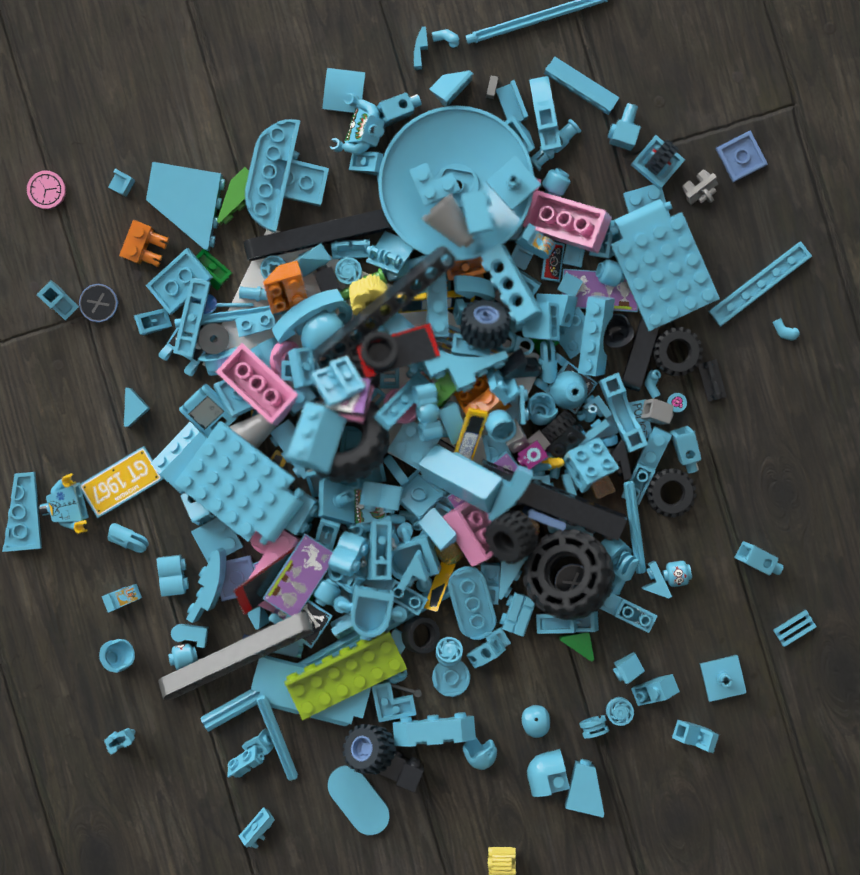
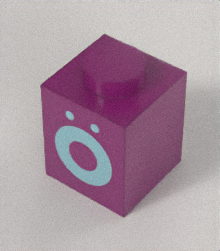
M536 440L518 453L520 457L517 460L522 467L531 469L547 458L548 455L538 440Z

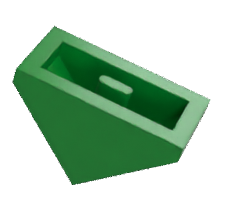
M576 632L560 636V641L593 662L594 655L589 632Z

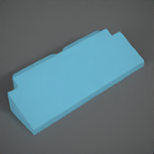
M264 656L258 660L251 690L260 692L259 696L266 695L271 708L299 714L284 681L287 680L286 676L291 673L297 672V674L304 672V667L306 666ZM371 687L310 716V718L342 726L352 724L353 716L363 718Z

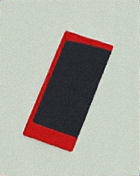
M430 323L391 334L398 345V356L394 365L386 370L378 371L366 366L361 356L362 343L356 347L366 378L440 356ZM384 340L372 342L368 347L369 357L372 360H377V362L386 361L391 355L390 345Z
M295 547L234 589L244 614L265 601L262 599Z

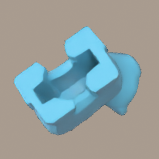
M127 728L118 733L114 731L108 738L104 739L109 753L113 754L119 748L130 745L135 739V730Z

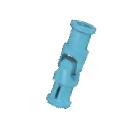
M571 119L559 131L560 141L563 143L561 145L562 149L576 133L581 132L578 125ZM540 146V150L532 157L530 156L531 164L540 171L541 166L549 159L554 158V153H558L562 149L543 152L542 146Z

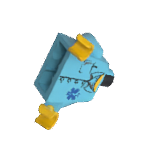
M71 473L62 477L51 488V494L46 496L47 503L40 505V513L42 516L50 514L53 522H59L61 526L75 530L76 533L87 532L83 524L87 523L84 519L89 518L80 482H73L71 480L73 474Z

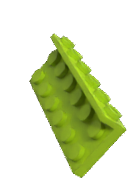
M389 630L373 637L371 640L361 639L356 642L357 646L351 649L347 646L339 650L340 654L334 657L332 655L326 656L321 659L322 663L316 666L312 663L304 667L305 671L300 674L294 672L286 676L285 686L302 720L407 669Z

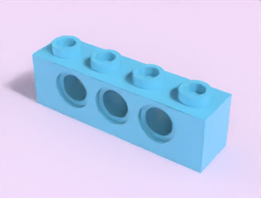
M498 244L481 255L483 259L481 262L482 266L493 277L491 282L496 289L499 288L501 292L500 298L505 305L508 304L511 310L509 314L514 322L517 321L520 324H524L542 313L505 245ZM503 263L504 270L498 273L497 267ZM512 280L513 287L510 290H507L506 284L508 281ZM522 297L523 303L517 307L516 299Z

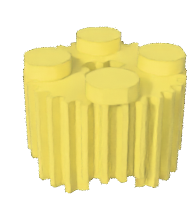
M370 274L366 276V279H358V282H352V285H350L349 296L355 316L387 290V285L383 283V280L380 281L379 276L376 277V275L372 276ZM384 305L380 311L385 310L388 305Z
M488 847L489 875H516L515 848Z

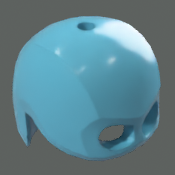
M544 392L536 393L528 401L529 418L534 424L548 425L556 418L558 408H556L555 401L550 394Z
M500 409L488 414L485 428L490 438L497 443H504L512 439L516 434V424L513 418L506 411Z
M532 705L523 711L521 720L527 735L533 738H540L547 734L550 728V715L546 708Z
M476 738L466 741L463 745V752L468 763L476 769L485 770L496 760L497 748L493 740H487L485 744H480Z

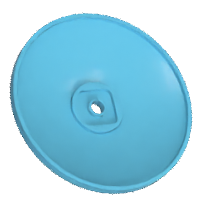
M447 106L433 109L417 116L395 135L386 149L381 162L378 180L379 196L388 222L406 244L427 256L438 247L445 246L454 254L456 261H465L481 257L482 254L498 244L504 245L523 224L531 206L533 193L511 211L486 181L514 156L533 175L530 157L524 144L514 130L504 121L489 112L477 108ZM428 163L435 180L453 172L456 181L462 184L461 191L453 194L464 216L465 211L461 194L484 189L485 195L489 194L492 206H488L489 214L493 213L496 225H492L493 231L474 235L472 237L474 241L467 248L464 246L460 248L424 223L422 220L425 214L428 215L430 210L439 201L426 207L424 206L409 170ZM444 255L442 259H447L448 255Z

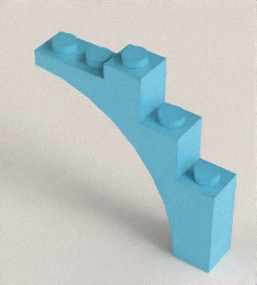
M401 313L393 316L383 324L385 332L390 335L411 329ZM439 350V357L422 361V364L430 380L433 378L436 380L446 376V372H448L457 392L463 391L465 393L474 388L476 375L479 378L486 375L489 369L495 368L496 370L505 366L508 356L505 350L482 357H460Z

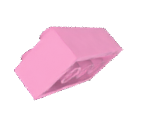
M536 190L523 227L525 228L530 223L536 227L535 230L545 237L599 253L612 217L604 210Z

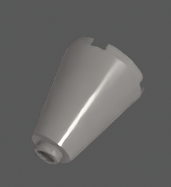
M451 193L439 201L430 210V213L428 215L425 214L422 218L424 223L460 248L462 246L467 248L474 241L473 236L469 234L467 220Z
M260 413L230 426L233 431L257 449L276 427Z

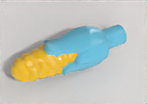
M547 457L530 470L533 472L551 471V469L562 467L565 462L562 458Z

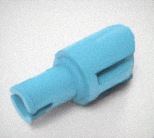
M623 551L614 569L615 578L612 584V593L620 595L625 582L631 580L640 560L635 559L627 551Z

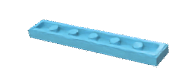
M801 241L708 312L717 324L722 326L810 259L812 255Z

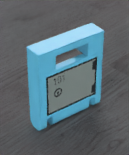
M204 384L202 389L200 388L179 408L180 412L207 437L216 427L215 423L222 416L227 420L224 423L227 426L237 419V417L231 419L218 394L207 384Z

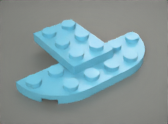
M282 120L266 128L259 136L253 151L245 188L246 206L252 218L261 227L276 233L283 198L315 206H321L329 168L292 159L300 120Z

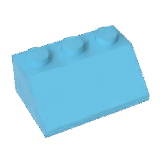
M306 402L287 455L290 463L328 474L347 420L325 406Z
M189 422L151 462V465L178 492L183 494L184 491L174 483L208 437L194 424Z

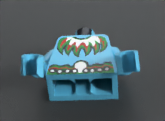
M347 93L351 95L352 100L350 102L344 100V102L351 106H358L355 108L345 144L337 138H333L332 141L337 143V146H330V148L335 152L344 150L349 153L362 154L370 147L378 145L379 138L384 134L383 126L385 121L380 118L376 105L363 99L359 100L355 94Z
M356 479L357 481L353 482L352 486H347L354 489L356 525L350 526L349 529L355 528V535L358 536L371 531L372 521H380L387 516V512H383V508L376 507L375 510L364 509V505L360 504L363 481L373 482L369 479Z

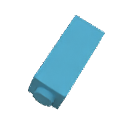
M575 760L565 808L604 817L595 766L589 760Z

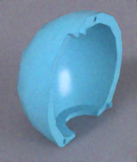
M322 310L307 320L300 338L303 348L311 347L314 353L317 347L344 326L334 311L329 313L327 310ZM338 343L335 348L341 347L343 343Z

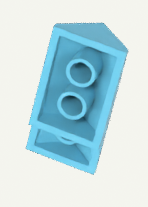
M438 444L419 463L423 479L486 513L491 512L503 478L460 453H452Z

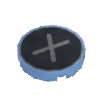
M94 284L82 292L79 306L87 319L94 322L108 321L116 313L118 299L111 288L102 284Z
M579 564L563 566L555 576L554 586L563 592L575 589L584 577V567Z

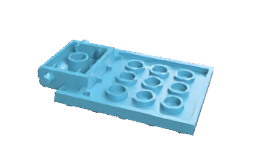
M660 199L615 219V226L609 228L612 236L619 233L621 240L610 246L622 269L648 331L720 299L683 213L680 212L669 217L667 210L672 209V205L669 201L663 204Z
M222 421L218 422L174 483L245 540L249 541L256 531L260 533L262 537L259 541L263 545H266L268 541L275 543L304 503V500L300 498L304 493L302 489L297 488L294 493L288 489L295 478Z

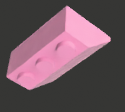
M465 501L443 516V519L456 533V542L471 566L487 560L494 554L489 550V545L486 544V527L491 522L488 519V513Z

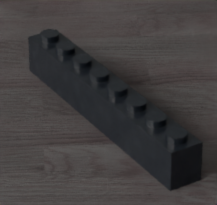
M485 459L482 460L480 465L511 482L515 473ZM533 478L523 494L515 502L521 506L524 504L531 506L532 510L539 513L541 511L549 513L548 515L554 519L559 520V518L567 520L566 522L569 525L585 527L584 530L593 534L598 532L602 534V537L611 541L613 539L619 540L627 522V516L623 513Z

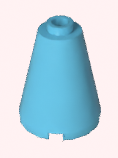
M565 371L559 373L556 380L550 384L549 393L558 407L569 410L579 407L587 397L588 387L581 375L576 372Z

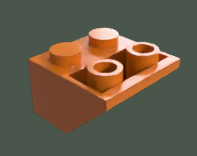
M297 261L279 265L263 282L272 314L289 310L308 298Z
M486 375L479 378L476 376V383L470 391L465 393L460 391L454 394L465 414H467L468 408L487 411L489 414L499 409L506 411L511 407L510 403L505 405L491 392Z

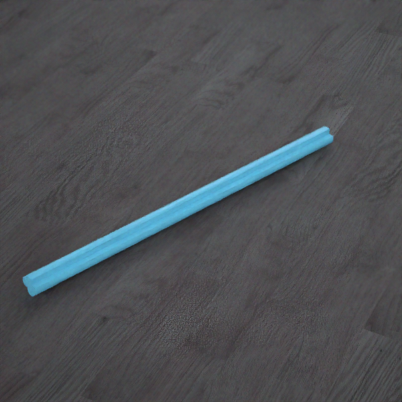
M448 585L441 601L450 597ZM429 591L424 592V593H422V594H420V595H422V596H424L425 598H427V597H428V594H429ZM406 609L407 617L402 622H396L390 617L385 632L415 617L416 614ZM355 631L297 664L308 666L314 663L316 666L322 663L321 659L326 656L332 655L334 657L340 654L339 650L347 646L350 649L357 646L356 642L361 640L360 634ZM250 689L202 716L201 721L205 729L209 732L257 705L256 700L260 692Z

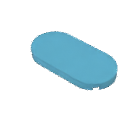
M466 566L455 570L448 580V591L460 631L470 639H484L492 633L497 621L486 579L482 572L474 567Z
M348 766L336 768L328 780V791L333 800L359 832L366 835H375L383 831L389 822V808L363 773H357Z

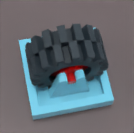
M655 135L631 163V166L657 188L661 189L685 159L677 153L679 148L668 139L664 142Z

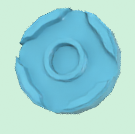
M462 661L453 667H445L438 663L433 670L432 681L434 687L441 694L454 697L462 694L467 689L470 683V673L468 667Z

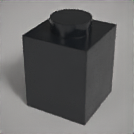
M324 265L316 269L317 272L314 273L321 292L341 289L332 266Z

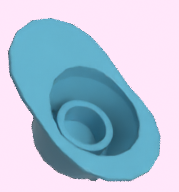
M238 347L224 350L219 354L202 355L198 360L204 361L210 376L218 375L216 371Z

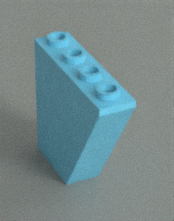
M152 162L146 200L203 249L210 251L211 247H214L216 236H213L214 228L218 227V217H216L217 209H221L222 198H219L220 191H223L225 187L223 175L221 173Z

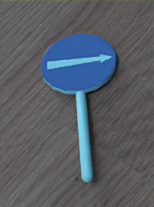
M208 294L203 316L211 314L216 307H253L254 304L217 303L216 298Z

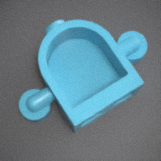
M408 522L401 523L397 529V534L403 540L400 541V544L396 545V550L393 548L394 551L391 554V573L399 580L402 579L417 550L422 552L429 576L439 574L441 565L432 540L426 533L411 538L413 526ZM418 577L415 578L417 580L416 587L419 591L427 592L431 589L432 579L430 577L427 582Z
M355 585L351 603L344 596H339L334 600V608L337 612L344 613L347 610L350 611L352 626L360 634V638L364 640H371L372 637L383 633L388 627L390 617L396 622H402L407 617L406 609L403 606L398 605L392 609L394 592L391 590Z

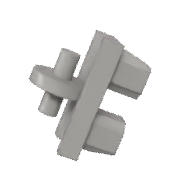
M702 170L696 176L700 182L697 186H694L691 181L682 186L687 202L690 205L697 200L700 203H703L705 200L709 203L714 201L712 195L717 192L714 188L718 185L717 177L714 173L710 175L706 170Z

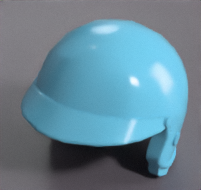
M117 639L102 645L99 658L105 669L118 673L126 670L133 663L135 652L133 646L128 641Z

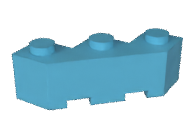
M465 712L455 713L454 717L450 718L428 715L427 719L412 720V717L400 718V721L393 723L394 746L435 745L451 741L459 743L476 739L474 716H466Z

